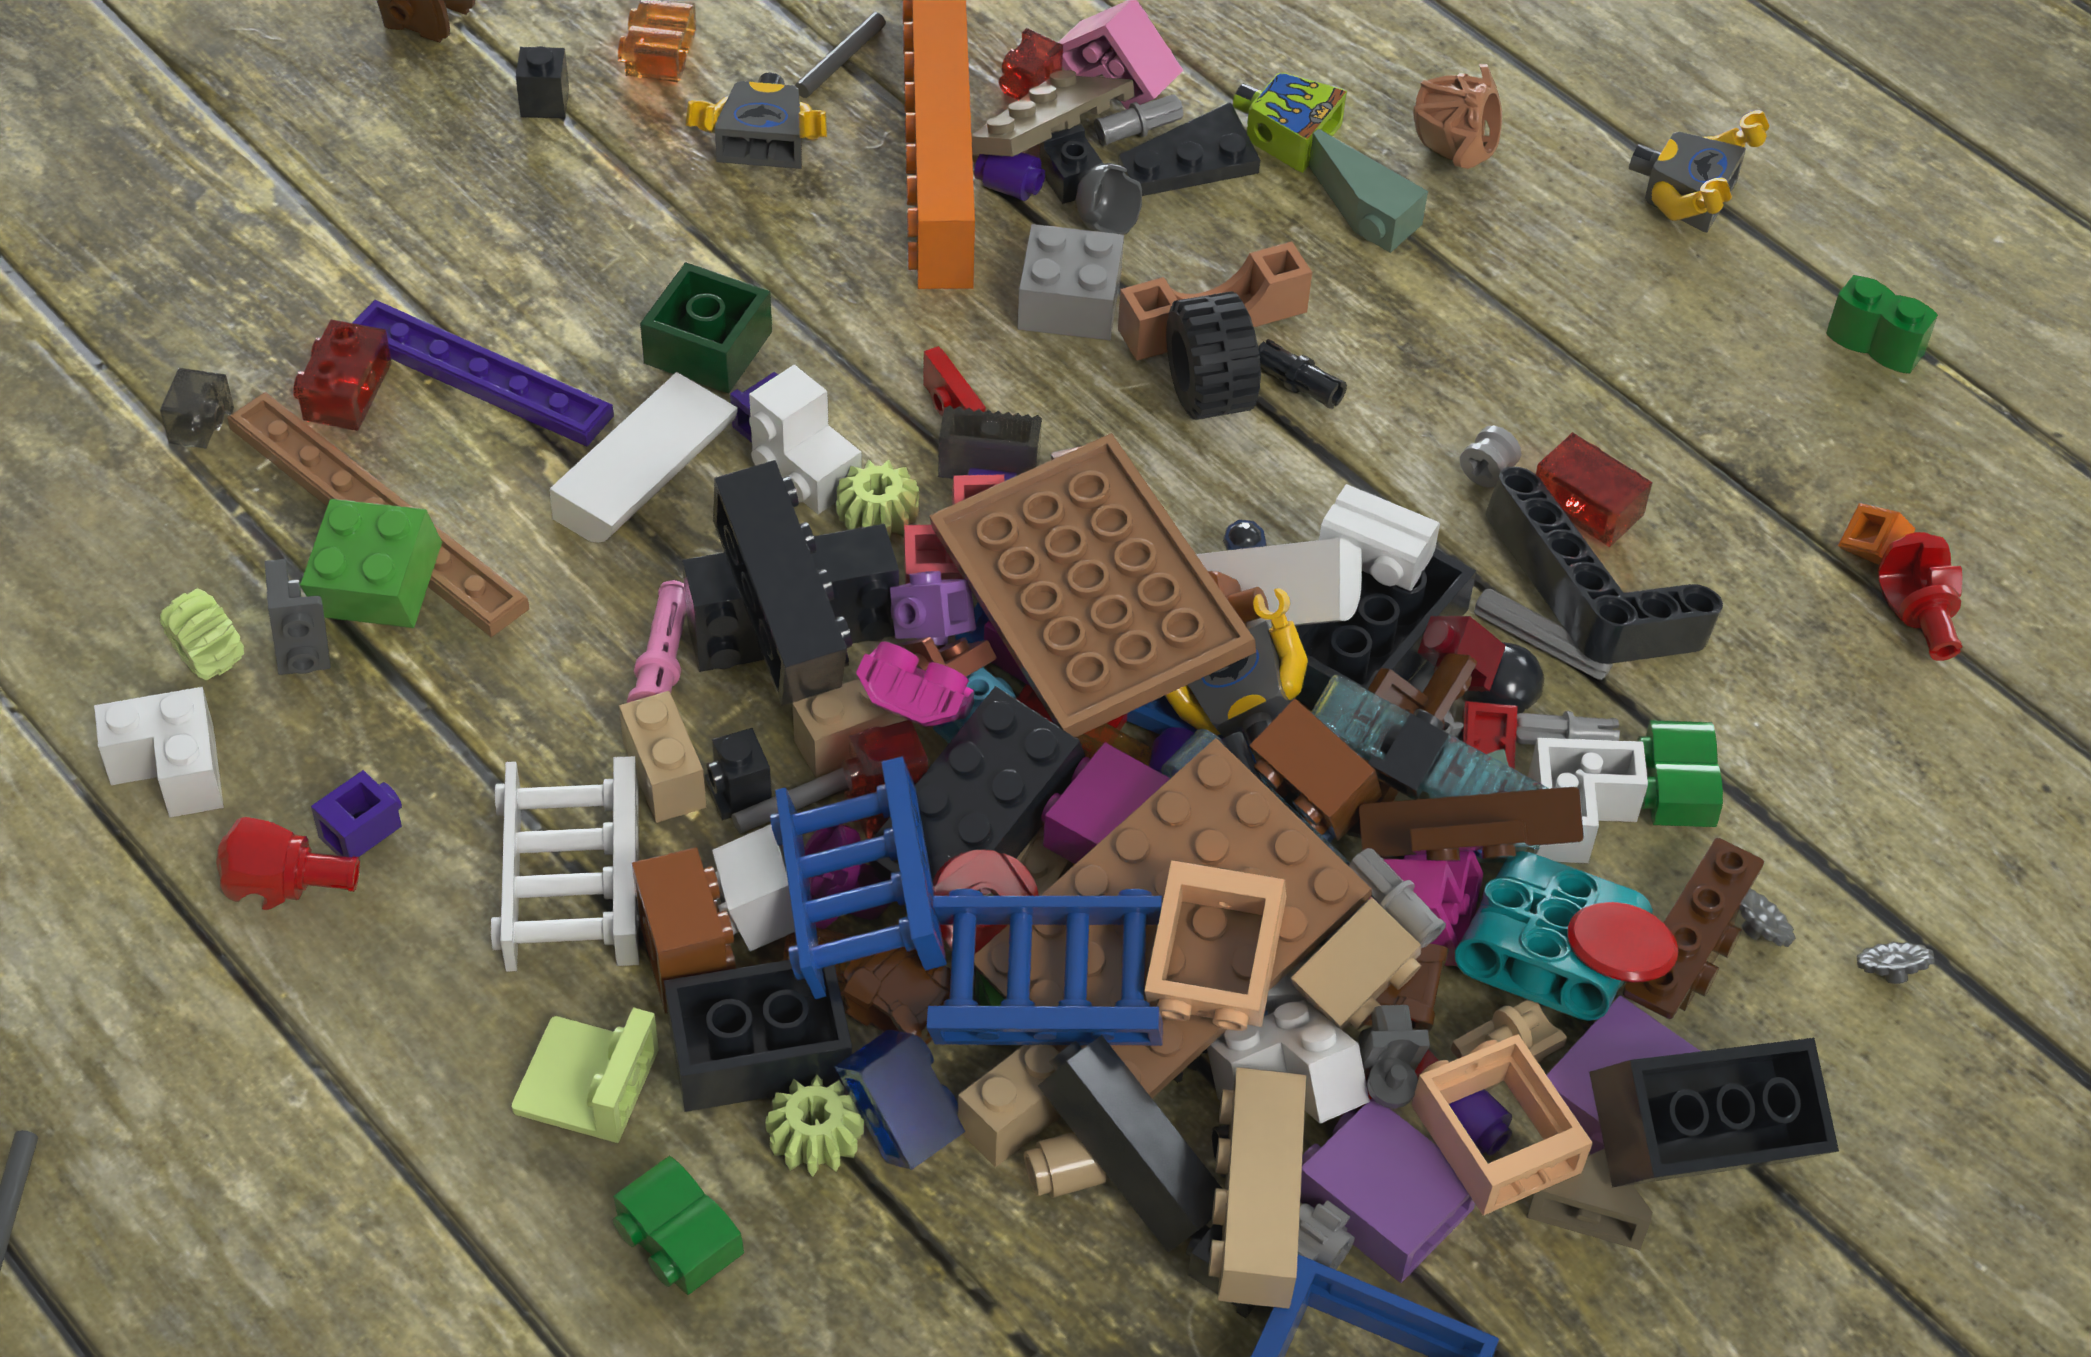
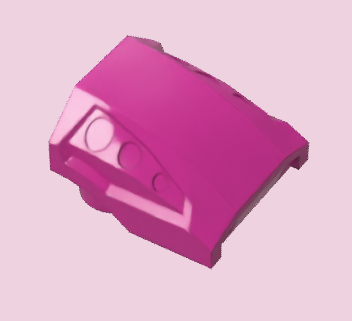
M880 642L877 649L870 655L864 654L856 674L874 706L924 727L966 719L974 705V690L966 687L969 682L968 678L955 669L934 662L929 663L926 671L917 668L919 658L916 655L889 642Z

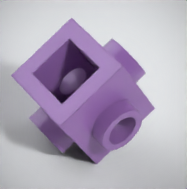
M926 571L909 574L910 583L890 587L891 616L894 621L896 639L931 637L935 645L939 646L948 644V636L976 630L972 591L966 579L941 580L940 571Z

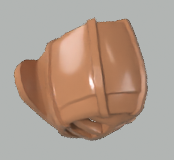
M1479 64L1482 78L1472 77L1468 74L1441 76L1427 81L1423 80L1416 98L1413 116L1419 139L1426 147L1447 159L1453 160L1454 165L1461 168L1469 169L1487 160L1494 154L1499 144L1502 126V106L1496 83L1487 64ZM1485 121H1487L1490 128L1489 136H1485Z

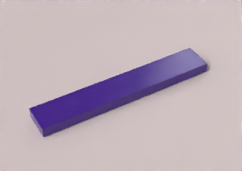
M374 300L347 328L349 341L586 447L614 417L613 405L380 301Z

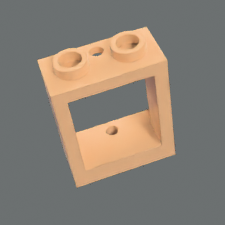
M1171 860L1145 986V995L1147 1002L1150 1003V1007H1159L1161 1016L1171 1020L1187 1021L1190 1019V1015L1213 1018V1024L1228 1030L1243 1031L1247 1029V1025L1262 1027L1287 898L1285 879ZM1182 902L1263 915L1248 994L1166 981Z
M1519 1034L1500 1042L1497 1040L1483 1042L1470 1054L1452 1062L1448 1060L1437 1061L1428 1066L1419 1075L1411 1106L1483 1216L1582 1173L1593 1142ZM1505 1081L1544 1140L1488 1164L1449 1104Z

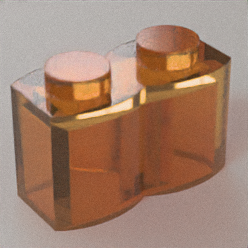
M640 0L638 8H631L628 19V35L621 36L618 47V60L625 63L626 76L679 82L684 71L687 54L691 50L696 33L695 3L677 0Z

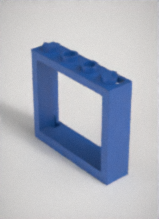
M1298 1254L1297 1278L1290 1308H1273L1251 1357H1285L1308 1306L1428 1357H1494L1499 1338Z

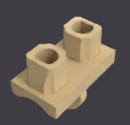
M1525 1000L1515 1007L1503 1006L1496 1010L1492 1020L1454 1040L1451 1051L1459 1059L1470 1054L1483 1042L1488 1040L1500 1042L1519 1034L1537 1062H1540L1544 1057L1564 1047L1567 1036L1562 1030L1549 1022L1539 1003ZM1498 1083V1084H1495V1085H1493V1086H1491V1087H1488V1088H1486L1485 1090H1486V1091H1489V1090H1491L1492 1088L1498 1086L1499 1083Z

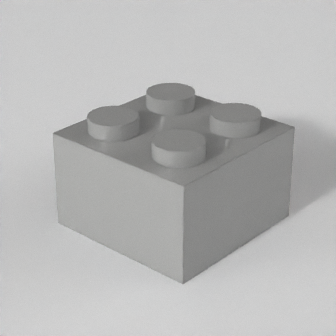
M1032 224L1019 287L1018 330L1111 340L1122 273L1124 235Z

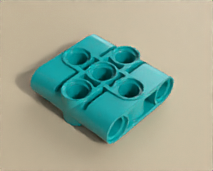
M1516 852L1515 857H1508L1505 860L1496 878L1485 885L1480 907L1455 950V960L1462 972L1475 980L1579 1019L1588 1021L1598 1020L1605 1016L1618 989L1625 984V981L1613 979L1594 971L1575 955L1567 937L1569 922L1576 912L1586 906L1597 903L1618 902L1630 904L1644 909L1653 914V909L1648 899L1633 889L1531 852Z

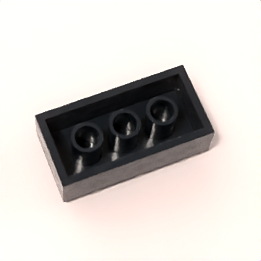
M776 460L714 478L713 522L781 706L842 687L844 668L849 666L847 648L852 647V638L845 618L843 616L835 618L829 601L834 599V591L829 575L825 569L817 571L811 555L816 553V544L812 530L807 522L800 524L794 507L799 505L794 483L790 476H781Z
M885 524L814 536L816 553L811 555L817 571L825 569L829 575L834 591V599L829 602L835 618L840 616L845 618L851 634L852 644L864 641H878L886 637L895 636L894 621L891 616L890 587L899 586V567ZM725 552L682 560L687 625L699 672L713 669H728L735 665L764 660Z
M1435 548L1432 558L1424 571L1421 572L1418 581L1411 591L1397 585L1387 586L1381 584L1371 574L1362 571L1359 604L1356 612L1349 620L1300 625L1297 628L1308 663L1301 692L1295 699L1337 723L1349 700L1357 703L1361 701L1380 668L1391 669L1408 681L1426 660L1417 652L1430 616H1463L1469 609L1476 570Z
M997 686L987 695L915 785L932 882L935 874L948 860L963 852L993 850L1017 859L1043 826L1044 822L1041 821V815L1049 799L1055 793L1061 795L1071 784L1076 767L1086 757L1080 740ZM891 817L873 838L884 835V829L892 827ZM890 857L868 862L870 866L888 880L891 879V873L900 871L898 860L892 862Z
M1815 1038L1633 1059L1589 1072L1612 1188L1794 1162L1839 1152Z

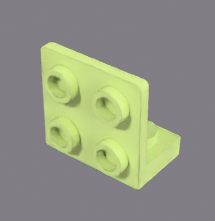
M633 1007L625 1027L618 1026L615 1031L558 1016L552 1017L512 1102L513 1113L528 1119L619 1143L659 1050L655 1013Z

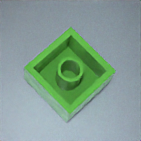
M330 499L300 586L307 597L320 596L322 598L324 618L414 628L442 540L426 509Z

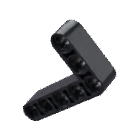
M1515 466L1504 468L1499 473L1486 510V517L1579 650L1587 658L1602 664H1613L1692 653L1703 650L1706 647L1723 608V601L1715 591L1702 585L1688 584L1624 593L1535 473Z

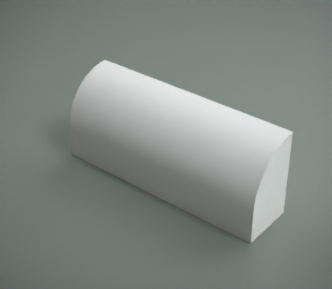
M676 372L550 488L553 520L588 541L598 543L606 541L736 418L738 407Z
M1341 538L1196 554L1207 571H1219L1238 580L1241 591L1260 587L1267 598L1270 612L1275 613L1279 607V600L1275 595L1274 589L1280 588L1284 590L1290 597L1289 610L1285 616L1287 621H1293L1295 626L1349 620L1356 612L1359 604L1362 581V549ZM1263 618L1247 622V629H1250L1264 621H1266L1271 628L1273 626L1271 620H1266Z

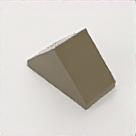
M1604 1148L1587 1157L1581 1174L1533 1194L1527 1218L1640 1250L1653 1212L1634 1185L1612 1188Z

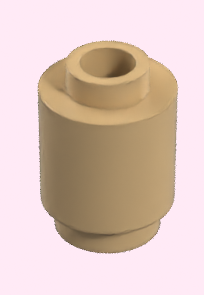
M1074 1132L1036 1142L1035 1149L1024 1152L1027 1175L1036 1196L1048 1193L1051 1198L1106 1183V1173Z

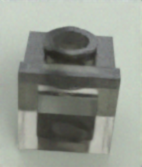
M178 368L160 408L168 443L184 447L207 448L214 430H220L222 427L224 414L231 415L234 409L226 374Z

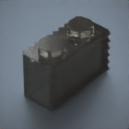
M950 405L944 408L939 434L938 477L953 479V476L968 475L970 468L1014 472L1018 476L1039 466L1042 418L1039 415L1031 417L1029 414H1026L1022 417L1019 413L1012 415L1006 412L1002 414L999 410L992 413L990 410L982 412L980 409L973 411L970 408L963 410L960 406L955 409Z

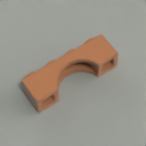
M1291 241L1249 253L1246 261L1236 274L1220 286L1206 292L1197 294L1177 292L1169 286L1164 277L1126 287L1120 290L1118 331L1136 361L1167 353V319L1170 307L1176 300L1233 291L1240 297L1247 308L1254 327L1307 313L1312 271Z

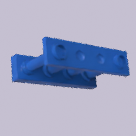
M903 756L881 762L885 784L877 786V792L797 813L786 787L775 790L778 812L770 814V821L777 845H783L797 945L789 947V957L796 979H806L815 999L826 997L822 968L901 947H905L907 952L916 950L925 971L947 965L940 922L933 908V896L935 894L916 788ZM882 813L884 818L891 817L892 827L884 829V835L805 855L802 834ZM890 857L892 862L897 860L899 862L900 871L891 873L890 880L812 900L809 882L811 877ZM896 901L899 906L906 905L908 916L899 918L898 925L822 945L818 944L815 922Z
M956 889L950 891L949 896H933V908L940 924L953 925L950 999L945 1000L943 1006H928L927 1030L934 1044L1070 1045L1077 1041L1079 1045H1089L1102 1035L1110 1045L1163 1046V1020L1159 1007H1150V1003L1144 1001L1146 925H1158L1163 903L1162 896H1153L1150 891L1144 889H1125L1120 891L1118 896H983L977 890ZM976 925H1010L1007 999L1001 1001L1000 1006H978V1003L973 1000ZM1032 925H1066L1064 1000H1060L1058 1006H1035V1003L1030 1001ZM1089 925H1123L1121 1000L1115 1002V1007L1092 1006V1003L1087 1001Z

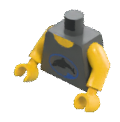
M768 72L762 74L759 77L758 83L745 81L735 83L729 97H723L715 105L706 101H688L685 126H697L700 130L715 134L717 162L802 169V138L807 141H817L820 137H827L826 112L812 110L809 104L799 102V89L794 85H785L784 79L776 73Z
M1753 111L1741 118V131L1738 128H1733L1717 136L1710 137L1676 132L1672 134L1662 152L1638 144L1632 155L1629 169L1650 177L1645 195L1648 204L1660 209L1669 220H1681L1708 233L1724 203L1732 199L1731 191L1738 181L1746 148H1744L1745 143L1747 142L1751 147L1763 145L1767 137L1765 132L1769 129L1770 125L1763 111Z
M1280 588L1274 589L1275 595L1279 600V607L1275 613L1267 610L1261 594H1257L1254 598L1253 606L1256 614L1263 619L1271 620L1273 626L1271 628L1264 621L1248 629L1255 639L1256 653L1165 695L1181 720L1209 737L1221 734L1225 738L1231 734L1242 732L1245 740L1250 745L1301 692L1308 659L1294 622L1287 621L1285 616L1289 610L1290 597Z

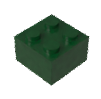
M685 262L640 323L644 364L671 374L678 372L691 381L729 394L772 333L771 292Z

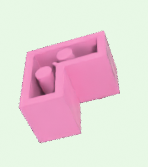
M1127 0L1080 21L1051 48L1064 70L1075 71L1076 76L1096 77L1103 74L1105 78L1133 80L1135 97L1125 102L1121 101L1126 110L1129 109L1131 103L1137 102L1141 105L1155 99L1183 71L1172 51L1166 45L1137 0Z

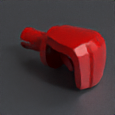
M1914 532L1892 542L1887 548L1878 569L1879 586L1889 607L1901 621L1909 627L1922 629L1929 648L1930 657L1936 661L1949 660L1957 656L1961 652L1960 648L1963 647L1951 619L1961 608L1962 567L1951 566L1949 545L1943 537L1926 532Z
M249 817L237 819L228 834L223 836L217 850L216 864L223 894L235 902H239L249 894L261 895L264 897L263 910L272 909L284 903L286 899L299 900L303 890H306L308 885L344 889L350 892H355L358 885L360 873L359 857L312 853L307 836L295 835L293 832L273 822Z

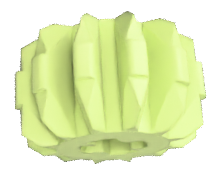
M868 459L865 469L850 466L847 477L839 479V485L837 486L836 512L839 516V521L845 522L848 530L885 524L889 538L892 532L904 535V525L915 523L916 517L919 514V488L916 480L910 479L907 467L893 470L890 460L886 461L882 466H875Z
M197 588L188 594L183 593L162 610L160 624L164 628L165 635L172 643V647L180 655L181 660L198 677L208 680L215 675L220 676L231 669L234 663L244 655V645L240 641V635L233 627L232 621L226 616L223 608L216 603L213 596L208 595L205 591Z
M817 1074L812 1080L811 1086L807 1087L793 1079L789 1086L790 1094L776 1092L775 1098L772 1100L773 1111L768 1112V1116H766V1131L771 1136L770 1149L774 1152V1156L785 1155V1164L790 1171L800 1164L806 1163L807 1170L813 1177L819 1169V1165L825 1163L837 1172L838 1167L841 1165L840 1156L854 1158L858 1150L857 1139H860L861 1135L864 1134V1119L859 1114L860 1103L856 1095H844V1086H842L840 1080L826 1088L823 1087V1082Z

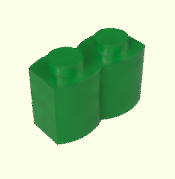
M1853 275L1838 294L1826 334L1834 342L1849 350L1868 353L1876 362L1886 368L1910 374L1925 354L1938 314L1918 299L1895 295L1888 287L1875 279Z
M1650 720L1646 736H1638L1637 742H1643L1648 780L1642 808L1650 809L1653 825L1717 827L1723 806V788L1713 723Z
M670 1155L613 1196L617 1216L613 1218L615 1228L629 1246L634 1247L640 1244L652 1255L648 1258L649 1265L658 1279L667 1287L675 1283L684 1293L689 1295L744 1254L742 1236L739 1229L723 1209L703 1192L687 1170Z

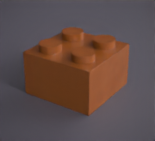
M1295 698L1249 745L1256 760L1254 767L1259 772L1263 784L1281 801L1286 796L1293 800L1292 804L1299 811L1297 814L1299 819L1319 837L1327 831L1334 839L1339 841L1360 819L1359 807L1362 804L1376 803L1382 796L1375 769Z
M697 847L632 862L639 927L665 1014H667L664 980L736 969L730 945L734 943L730 918L727 911H719L716 900L720 899L716 873L713 866L703 868Z

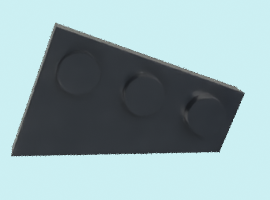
M1229 102L1120 154L1118 165L1127 168L1125 174L1128 177L1140 182L1142 196L1258 174L1261 160L1232 103Z

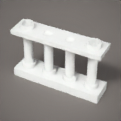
M635 756L613 757V779H604L603 785L520 788L517 763L505 762V784L495 785L497 816H504L501 917H492L491 940L493 950H502L506 972L517 971L518 944L604 939V945L615 946L617 966L639 965V920L632 862L639 861V788ZM604 806L605 811H613V822H604L603 828L520 832L521 810ZM604 850L605 855H613V866L603 867V872L519 876L520 853ZM604 894V899H613V911L603 912V917L518 921L519 898Z

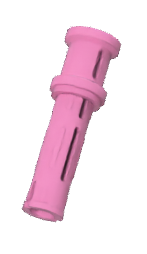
M675 580L666 581L659 588V597L651 625L647 650L636 660L634 673L637 677L636 687L629 692L627 703L666 691L671 693L672 686L679 681L681 667L676 656L686 614L685 589L682 582Z

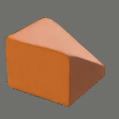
M1859 503L1838 546L1847 552L1880 565L1889 545L1903 538L1906 534L1914 533L1916 528L1900 512Z

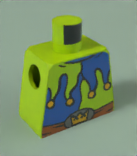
M1278 73L1263 91L1244 83L1241 84L1234 96L1233 107L1248 114L1246 133L1253 145L1303 173L1309 166L1313 133L1320 129L1333 137L1342 126L1347 91L1287 73Z

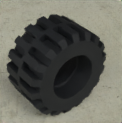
M1233 291L1174 301L1170 307L1166 326L1167 354L1174 388L1186 413L1191 419L1199 420L1254 409L1258 400L1261 383L1260 355L1251 317L1240 297Z

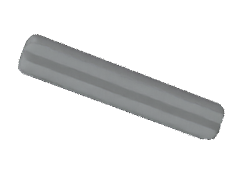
M1485 589L1476 602L1474 612L1477 616L1597 680H1603L1613 664H1602L1587 658L1579 650L1564 627L1492 589Z

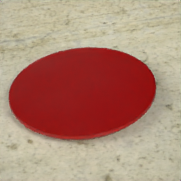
M1604 902L1586 906L1576 912L1568 925V942L1575 955L1594 971L1613 979L1627 982L1655 980L1666 975L1674 967L1678 958L1677 941L1670 929L1653 914L1630 904Z

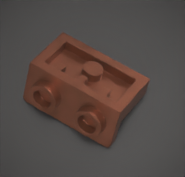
M927 637L895 644L916 655L919 658L916 667L925 671L929 663L934 662L955 669L967 677L997 659L988 640L968 644L966 638H961L948 645L936 646L933 639Z

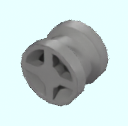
M1486 426L1476 436L1475 443L1467 446L1461 453L1460 466L1468 478L1483 487H1495L1499 473L1504 468L1515 466L1522 455L1521 447L1517 439L1507 430L1498 426Z

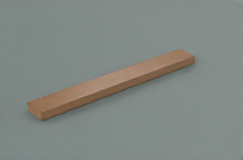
M266 392L227 417L230 430L326 506H328L330 499L413 508ZM434 525L442 540V544L428 584L432 591L491 638L529 610L528 598Z

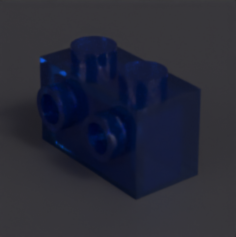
M891 1029L886 1030L834 1067L885 1162L913 1170L963 1134L965 1130L956 1114L959 1111L956 1098L945 1085L939 1082L931 1067L934 1063V1058L927 1044L917 1035Z

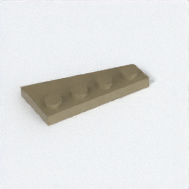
M1072 70L1054 72L1050 74L1049 79L1041 85L1031 88L1026 96L1017 102L1011 103L1007 110L999 116L989 119L984 127L971 135L972 151L974 154L1013 157L1052 138L1051 131L1070 129L1080 124V114L1091 111L1092 114L1098 115L1110 109L1109 100L1113 98L1125 102L1135 97L1133 80L1076 76V72Z

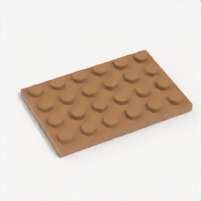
M1112 433L929 515L933 531L963 579L967 580L973 595L1055 725L1073 737L1082 735L1256 653L1254 637Z
M1215 738L1041 895L1118 896V893L1125 889H1144L1150 891L1153 896H1162L1163 900L1171 860L1285 879L1287 898L1269 986L1270 990L1372 896V889L1233 753ZM1182 902L1166 981L1248 994L1263 915ZM1007 925L977 952L974 957V968L1005 1000L1007 999L1010 925ZM1032 925L1030 1001H1033L1035 1006H1058V1002L1064 1000L1066 925ZM1089 925L1087 1001H1090L1092 1006L1115 1007V1002L1121 1000L1123 925ZM1146 925L1145 986L1158 925ZM1144 989V1001H1147ZM1190 1015L1189 1020L1178 1021L1162 1017L1163 1046H1110L1150 1097L1154 1098L1227 1029L1213 1024V1018ZM1069 1045L1052 1046L1060 1053Z

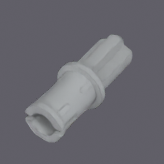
M1174 94L1139 105L1137 102L1131 103L1127 110L1094 120L1098 140L1102 146H1107L1112 142L1136 134L1140 137L1147 136L1148 130L1181 120L1184 116L1182 103Z
M1565 711L1562 716L1519 713L1517 714L1516 742L1519 744L1536 745L1537 738L1619 741L1620 730H1613V728L1619 727V721L1616 718L1577 717L1571 711Z
M1367 848L1352 859L1353 861L1349 867L1372 889V897L1421 944V948L1432 943L1442 933L1446 923L1439 919L1413 891L1415 884L1411 880L1403 881L1374 849Z

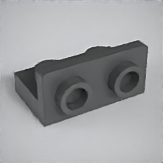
M286 559L265 561L268 611L278 674H306L317 670L330 669L331 662L322 598L320 596L301 597L299 579L289 580Z

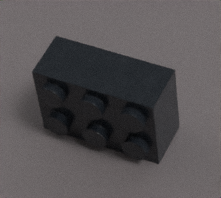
M790 960L664 980L668 1021L684 1112L775 1097L776 1092L790 1094L789 1086L793 1079L807 1087L811 1086V1082L816 1074L822 1080L823 1087L826 1088L840 1080L842 1085L853 1083L852 1043L835 965L822 968L826 997L818 999L814 998L806 979H796Z

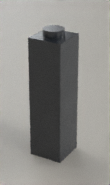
M1101 1035L1085 1048H1082L1077 1041H1074L1049 1061L1056 1071L1040 1083L1038 1087L1164 1249L1169 1253L1212 1219L1215 1189L1223 1188L1106 1039Z

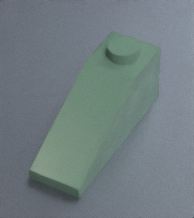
M1318 129L1313 133L1309 168L1355 233L1391 253L1423 225L1428 195L1427 190L1324 131Z

